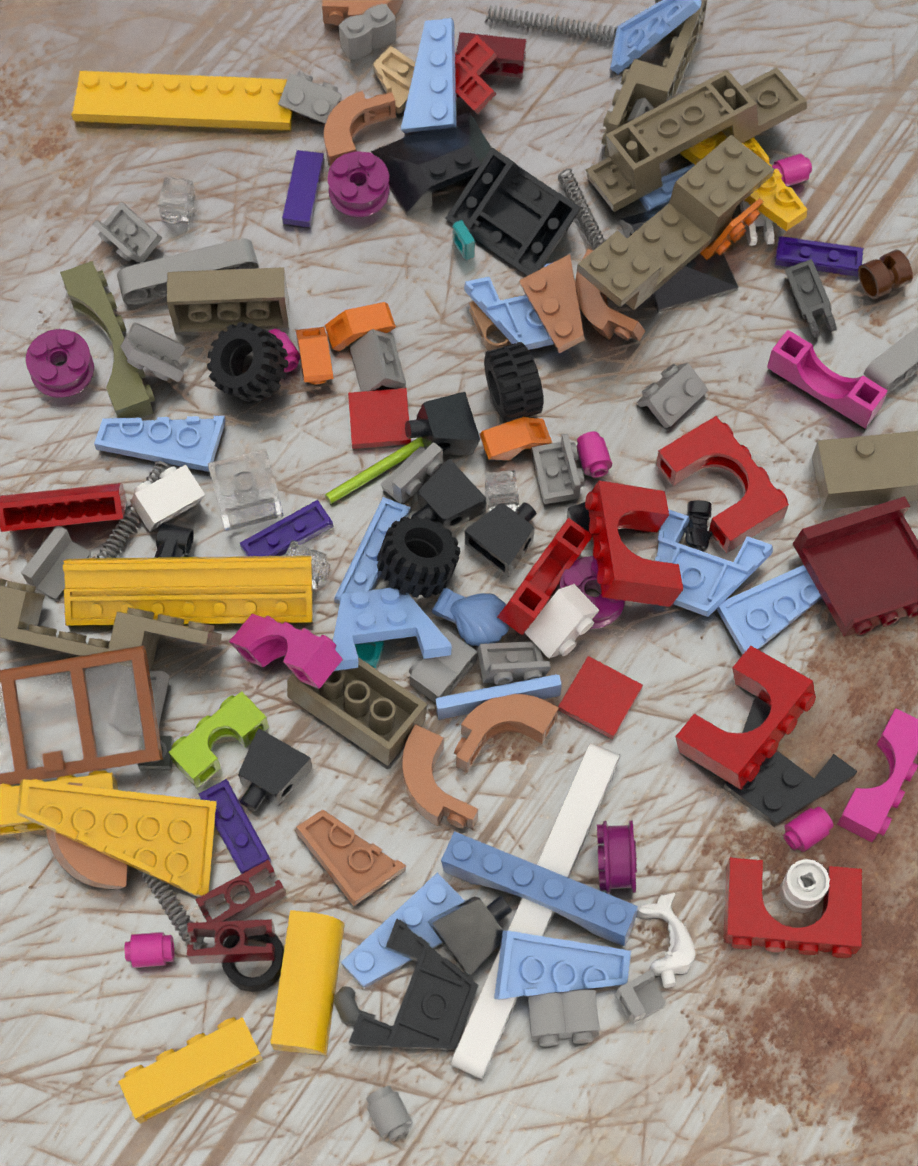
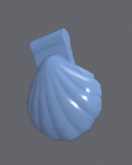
M443 588L432 609L434 615L455 623L460 637L464 638V641L470 645L479 646L480 644L499 642L502 636L509 630V625L497 617L506 604L491 593H480L464 597L448 588Z

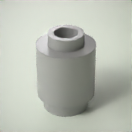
M390 1085L375 1091L366 1098L369 1104L367 1110L382 1138L389 1137L391 1141H394L409 1132L407 1126L412 1123V1120L398 1092H393Z

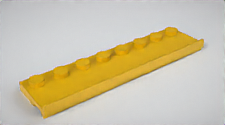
M80 71L72 119L75 122L291 131L293 111L278 105L288 79Z
M312 556L65 559L63 564L65 579V626L114 625L116 613H127L128 607L154 612L153 619H158V614L185 619L184 624H188L189 621L204 624L245 623L251 614L264 618L270 616L278 623L313 622Z

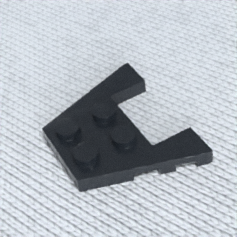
M758 697L753 701L742 733L758 728L769 716L771 708ZM776 751L771 758H766L760 765L755 779L751 782L747 781L741 790L725 781L723 789L773 827H776L808 807L815 800L826 796L839 785L853 779L857 770L833 754L817 776L813 778L791 760Z
M396 919L385 949L415 960L417 964L395 1022L391 1026L359 1014L348 1044L352 1046L454 1051L479 985L447 958H444L429 946L430 944L422 937L417 936L403 921Z

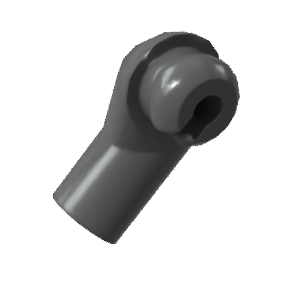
M344 986L335 994L334 1004L344 1023L355 1026L359 1014L375 1019L376 1015L358 1009L354 997L356 993L351 987Z

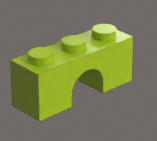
M241 691L236 696L231 695L222 702L220 709L212 716L208 715L201 719L191 734L177 739L168 753L175 766L198 789L221 769L218 758L212 753L214 743L223 737H233L246 748L252 743L258 729L266 731L269 728L267 717Z

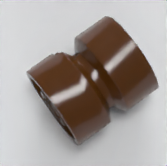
M896 249L882 255L879 259H873L859 266L858 277L864 292L871 299H876L891 292V289L896 290L911 283L913 272L908 258L903 252Z

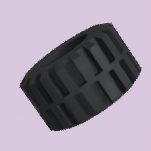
M238 322L237 326L233 324L227 326V331L222 330L218 334L219 339L217 341L213 340L211 344L213 350L208 352L207 358L210 359V363L207 364V370L212 372L209 377L211 381L215 382V386L219 390L246 402H253V400L259 402L263 401V396L267 398L272 396L273 389L278 390L281 387L279 382L281 378L285 380L287 373L284 372V368L288 367V361L284 357L288 354L287 350L282 347L284 345L283 342L276 338V335L254 324ZM253 351L252 364L245 373H242L244 360Z
M522 342L487 351L484 359L485 375L491 398L500 417L507 423L521 417L542 413L544 404L542 384L535 361L528 348Z
M412 516L411 519L402 517L400 521H394L386 532L377 556L378 571L382 572V579L389 581L388 585L391 588L399 589V593L404 595L408 593L415 598H418L419 595L428 598L432 594H440L442 589L448 586L460 558V548L457 547L459 542L455 537H452V532L449 529H444L442 527L443 524L438 521L435 523L431 521V518L427 517L421 519L419 516Z

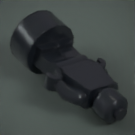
M694 500L688 502L687 506L689 527L684 528L686 543L700 551H704L703 548L708 547L710 537L713 534L712 531L709 532L707 530V520L711 517L712 504L708 501Z

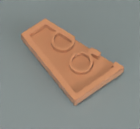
M570 254L519 280L521 288L559 353L585 340Z
M323 809L296 827V833L353 906L406 870L405 864L399 860H393L384 854L374 843L369 844L354 834L353 829Z

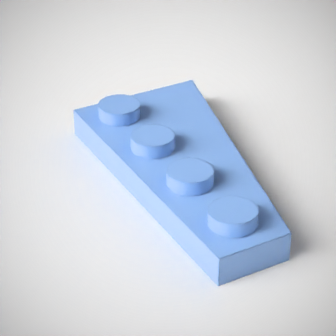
M661 0L617 26L610 69L616 74L622 72L633 63L634 59L642 56L699 10L702 0Z
M452 18L425 21L401 125L403 133L456 127L455 32Z
M187 416V419L170 420L169 417H157V420L103 418L94 445L96 450L156 462L162 461L181 467L186 465L191 469L210 472L226 420L225 416H214V419H200L199 416Z
M802 565L725 600L716 610L743 655L750 645L759 650L822 599L805 566Z
M436 873L341 962V965L364 989L412 961L410 958L385 949L396 919L403 921L417 936L422 937L430 944L429 946L435 948L442 944V941L427 921L465 900Z
M503 931L494 999L624 985L628 982L631 951L526 933Z

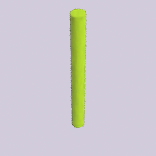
M422 437L415 439L326 493L325 497L328 502L333 504L410 457L419 447H424Z

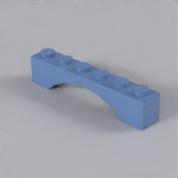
M455 831L441 859L443 872L471 884L498 889L532 901L568 918L594 935L625 947L637 918L638 906Z

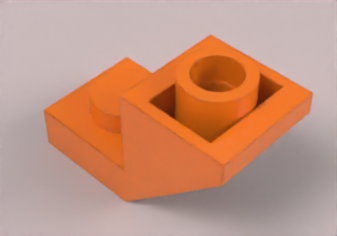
M386 302L344 310L324 325L332 349L339 352L358 338L363 337L371 329L389 333L396 328L389 305Z
M325 327L296 330L304 383L323 384L327 380L333 379Z
M521 417L479 433L489 460L510 461L524 449H532L535 446L552 443L542 418Z

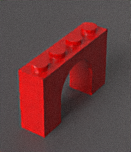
M717 416L658 450L656 465L673 486L699 470L710 467L728 470L742 483L745 492L743 498L714 516L709 528V532H713L712 536L726 554L743 544L747 536L753 538L785 517L789 505L785 494L773 486L765 469L756 465L747 447L738 443L729 425L722 423Z
M598 480L593 490L588 492L586 496L585 507L589 510V532L593 536V557L597 561V582L601 586L602 597L671 607L683 591L679 564L639 557L624 545L618 533V529L622 528L657 533L669 516L665 491Z
M751 645L732 667L736 685L759 697L771 708L765 722L749 732L730 733L716 727L694 713L675 736L678 750L681 754L740 790L747 781L751 782L755 779L760 765L766 758H771L775 754L780 740L785 734L789 735L794 730L797 719L804 711H809L816 700L813 680Z
M730 857L726 865L723 943H730L736 949H751L753 945L765 946V950L769 952H784L785 948L798 949V953L803 955H817L819 951L832 952V956L836 958L852 957V954H856L862 947V869L829 866L826 871L828 872L830 882L829 888L823 897L821 918L807 927L794 928L776 921L768 913L762 898L763 860Z

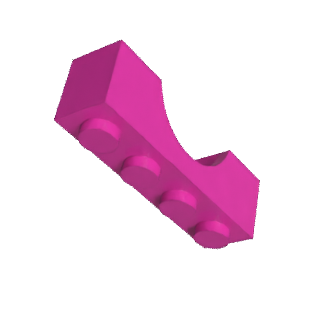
M790 330L785 332L771 350L767 365L768 369L863 428H867L881 409L888 390L863 375L858 378H847L833 372L819 360L814 351L813 344Z
M251 614L229 641L246 661L261 667H265L273 660L285 656L283 662L301 682L319 689L343 660L335 650L336 644L327 636H316L305 628L298 630L287 622L283 624L278 623L270 616L264 618Z
M895 708L877 743L889 764L888 780L875 788H855L837 823L842 828L870 842H873L877 834L884 836L892 821V818L888 817L887 814L891 806L896 809L905 794V791L900 789L905 779L910 782L918 767V764L913 762L918 753V719Z

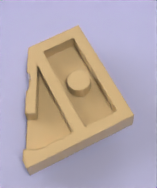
M390 46L373 63V66L385 92L393 93L396 112L400 114L406 107L416 62Z

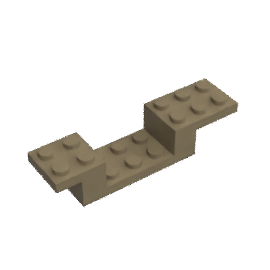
M702 0L699 10L666 35V37L673 38L669 50L672 54L670 58L665 57L662 67L634 59L630 69L626 68L621 79L623 87L621 90H616L612 101L613 111H607L603 127L606 128L601 144L605 145L604 157H610L606 134L628 122L627 120L638 99L646 98L656 108L675 97L704 26L708 0Z
M777 67L742 86L728 70H725L607 133L606 139L610 157L587 168V177L615 212L663 186L660 163L720 131L727 138L732 135L741 143H744L807 109V101Z
M730 135L675 182L670 201L664 208L628 238L619 231H616L579 262L576 271L619 307L626 303L635 310L722 234L730 224L735 208L772 177L774 168Z
M0 578V638L79 656L144 645L147 651L149 669H152L160 634L201 644L220 646L222 634L213 632V625L189 621L188 626H184L185 619L158 614V619H153L154 612L129 607L127 613H116L110 641L89 638V642H86V635L59 631V635H56L57 629L38 626L45 594L36 593V586L12 581L7 582V580ZM132 660L115 663L133 668Z

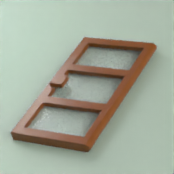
M144 645L0 670V784L13 785L19 784L23 779L43 780L163 760L147 651Z

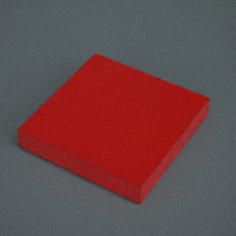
M406 388L348 393L352 449L407 445L411 442V438L408 439L405 433V423L409 421Z
M588 656L560 702L558 711L613 740L640 694L643 684Z

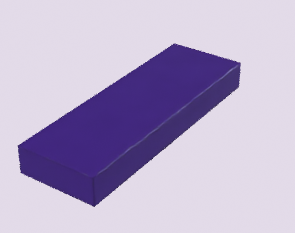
M296 151L282 216L283 224L303 227L311 226L324 164V153Z
M779 236L775 265L791 267L812 259L817 271L858 277V269L862 265L863 248Z
M316 500L240 542V547L246 556H282L334 526L320 502Z
M227 779L198 794L201 800L216 801L214 825L241 874L268 859L272 863Z

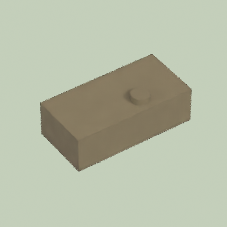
M284 267L167 272V305L175 333L227 331V326L231 324L237 326L238 322L251 323L262 329L289 328V295Z
M918 431L817 441L812 461L822 510L879 505L904 496L908 502L918 501Z
M359 657L358 668L333 671L320 689L301 682L294 673L287 679L288 698L387 766L405 746L414 725L416 724L421 727L426 719L427 703Z

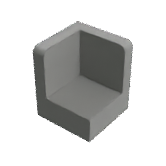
M653 970L644 973L617 989L615 996L632 1025L664 1008L666 1005L665 999L654 982L656 975Z

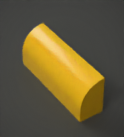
M290 910L270 1042L273 1050L327 1056L345 926L343 921L324 914Z

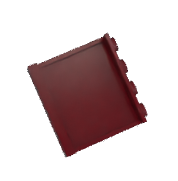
M905 496L803 528L793 542L795 550L843 637L855 633L857 636H861L871 631L875 626L882 624L883 627H887L897 622L901 617L908 616L909 618H914L918 616V540L904 517V514L910 508V504Z

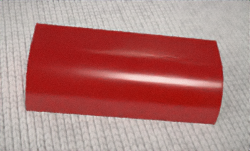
M114 483L0 495L1 532L123 519L127 505L123 484Z

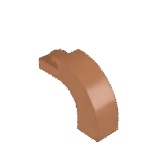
M322 0L323 23L340 25L345 19L355 15H363L366 10L379 4H387L395 16L401 8L403 0Z
M360 91L342 100L332 110L324 128L325 152L329 168L340 156L356 152L353 138L359 130L371 124L396 118V103L392 92L366 99L363 91Z
M588 248L582 260L585 257H587L591 252H593V250ZM577 272L575 284L579 307L593 328L609 340L615 333L625 340H629L631 337L640 341L645 330L639 321L611 309L608 306L607 296Z
M512 694L483 702L472 710L461 723V735L464 737L461 738L454 751V754L457 755L456 767L468 773L484 744L499 733L518 732L543 744L558 718L559 707L541 698L525 694Z
M415 724L406 741L402 758L404 785L410 801L426 820L437 827L445 816L450 824L462 829L466 826L473 830L478 820V808L442 791L432 775L434 766L444 749V737Z
M67 783L69 785L82 786V783ZM46 828L48 842L56 860L71 876L87 885L98 888L118 890L126 887L128 865Z

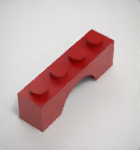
M568 517L497 617L523 635L550 599L551 594L560 583L565 569H570L591 540L592 534Z

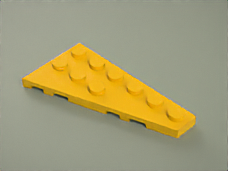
M720 131L682 151L680 154L696 165L726 140L727 137ZM754 137L742 143L771 166L769 163L770 158ZM774 169L772 177L744 200L749 205H752L761 198L764 203L758 211L785 231H788L804 220L808 210L793 189L787 187L782 181V174L778 169Z
M25 779L20 781L17 815L196 897L209 892L216 801Z

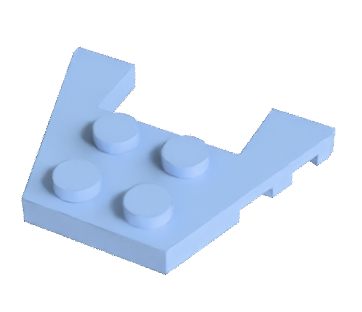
M490 277L465 282V292L512 344L522 342L528 350L553 345L551 338L526 295L500 300Z
M668 509L669 516L661 526V530H659V544L655 561L679 564L683 591L673 604L709 617L772 554L773 546L747 536L734 562L685 546L679 542L684 534V528L689 524V516Z
M384 588L341 595L333 642L337 646L335 650L343 660L334 671L358 668V655L354 644L416 636L423 659L450 656L452 646L408 593L404 595L399 593L400 590L397 588Z

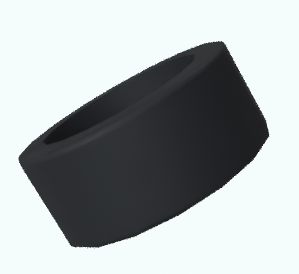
M276 933L275 937L263 934L247 938V940H263L265 943H272L275 946V961H272L271 967L261 976L247 977L238 972L234 962L222 963V967L231 983L241 990L256 992L266 990L278 981L281 975L284 947ZM236 935L229 936L224 942L223 947H236L240 937Z

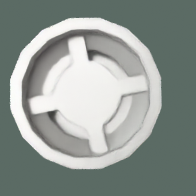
M804 859L794 863L780 886V896L783 903L792 911L799 913L810 912L815 909L829 888L830 879L828 872L821 864L814 860Z

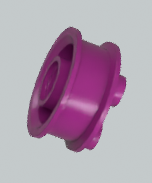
M350 152L337 158L330 166L327 177L329 198L332 205L339 212L350 217L361 218L371 216L385 206L390 193L389 172L384 162L370 152Z
M54 329L44 332L36 337L27 349L26 366L32 382L41 393L54 398L74 396L83 391L92 380L94 362L89 346L79 334L73 331ZM59 362H66L62 366H55Z
M593 556L577 559L569 570L565 569L560 580L559 589L575 584L599 609V612L592 619L594 624L590 628L599 629L612 624L620 616L625 601L602 597L601 586L597 582V561ZM595 589L600 595L597 597L588 596L585 591Z
M629 820L628 825L608 826L607 821H603V824H597V844H604L598 845V869L605 870L599 871L600 891H606L607 894H610L611 889L631 888L632 892L636 893L637 861L633 820Z

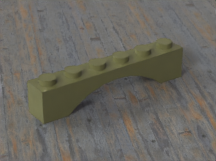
M93 261L60 272L74 310L98 324L108 335L113 345L114 362L106 389L117 418H142L153 414L150 402L155 401L150 385L144 386L141 380L146 377L144 370L129 364L126 355L120 347L124 341L122 333L127 330L121 315L115 316L113 312L114 309H117V305L112 293L106 294L104 287H107L108 284L103 271H97Z

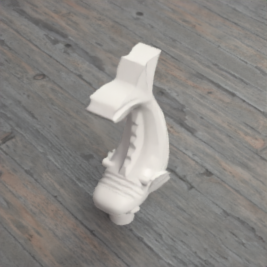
M675 893L661 895L656 904L642 905L637 912L638 918H660L668 923V931L670 932L669 943L671 946L665 953V957L654 961L650 966V970H653L656 976H661L664 988L675 986L674 974L687 973L695 959V947L685 925L671 908Z

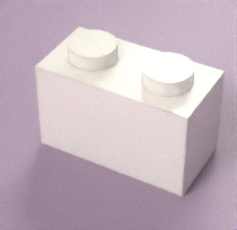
M186 465L179 469H176L175 466L170 467L159 475L161 479L154 483H151L150 480L145 481L134 489L136 493L130 502L149 532L161 526L163 522L166 523L196 506L204 498L203 490Z
M575 584L558 589L525 631V634L549 659L560 654L566 656L575 648L577 644L575 642L576 638L586 633L593 626L594 622L592 619L599 612V609Z

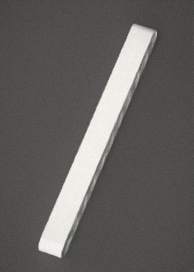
M590 743L537 863L538 866L565 877H570L620 759L619 754ZM522 898L508 931L544 936L554 911ZM500 950L451 1062L452 1066L483 1079L518 998L494 999Z

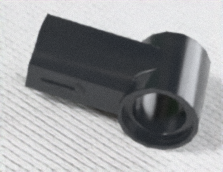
M163 522L157 534V551L154 558L184 557V555H188L193 544L194 530Z

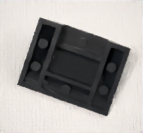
M469 111L456 116L455 128L419 131L371 151V153L381 159L386 165L389 172V186L408 216L432 206V192L473 176L492 147Z
M492 147L445 219L451 223L462 220L474 239L528 276L543 267L582 208Z
M664 207L620 218L619 222L626 238L631 236ZM699 253L655 291L651 298L659 313L734 292L739 287L724 253L721 256L716 253L709 260H706Z

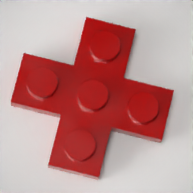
M478 35L458 55L455 53L456 100L461 97L477 114L496 95L495 91L479 75L498 56Z

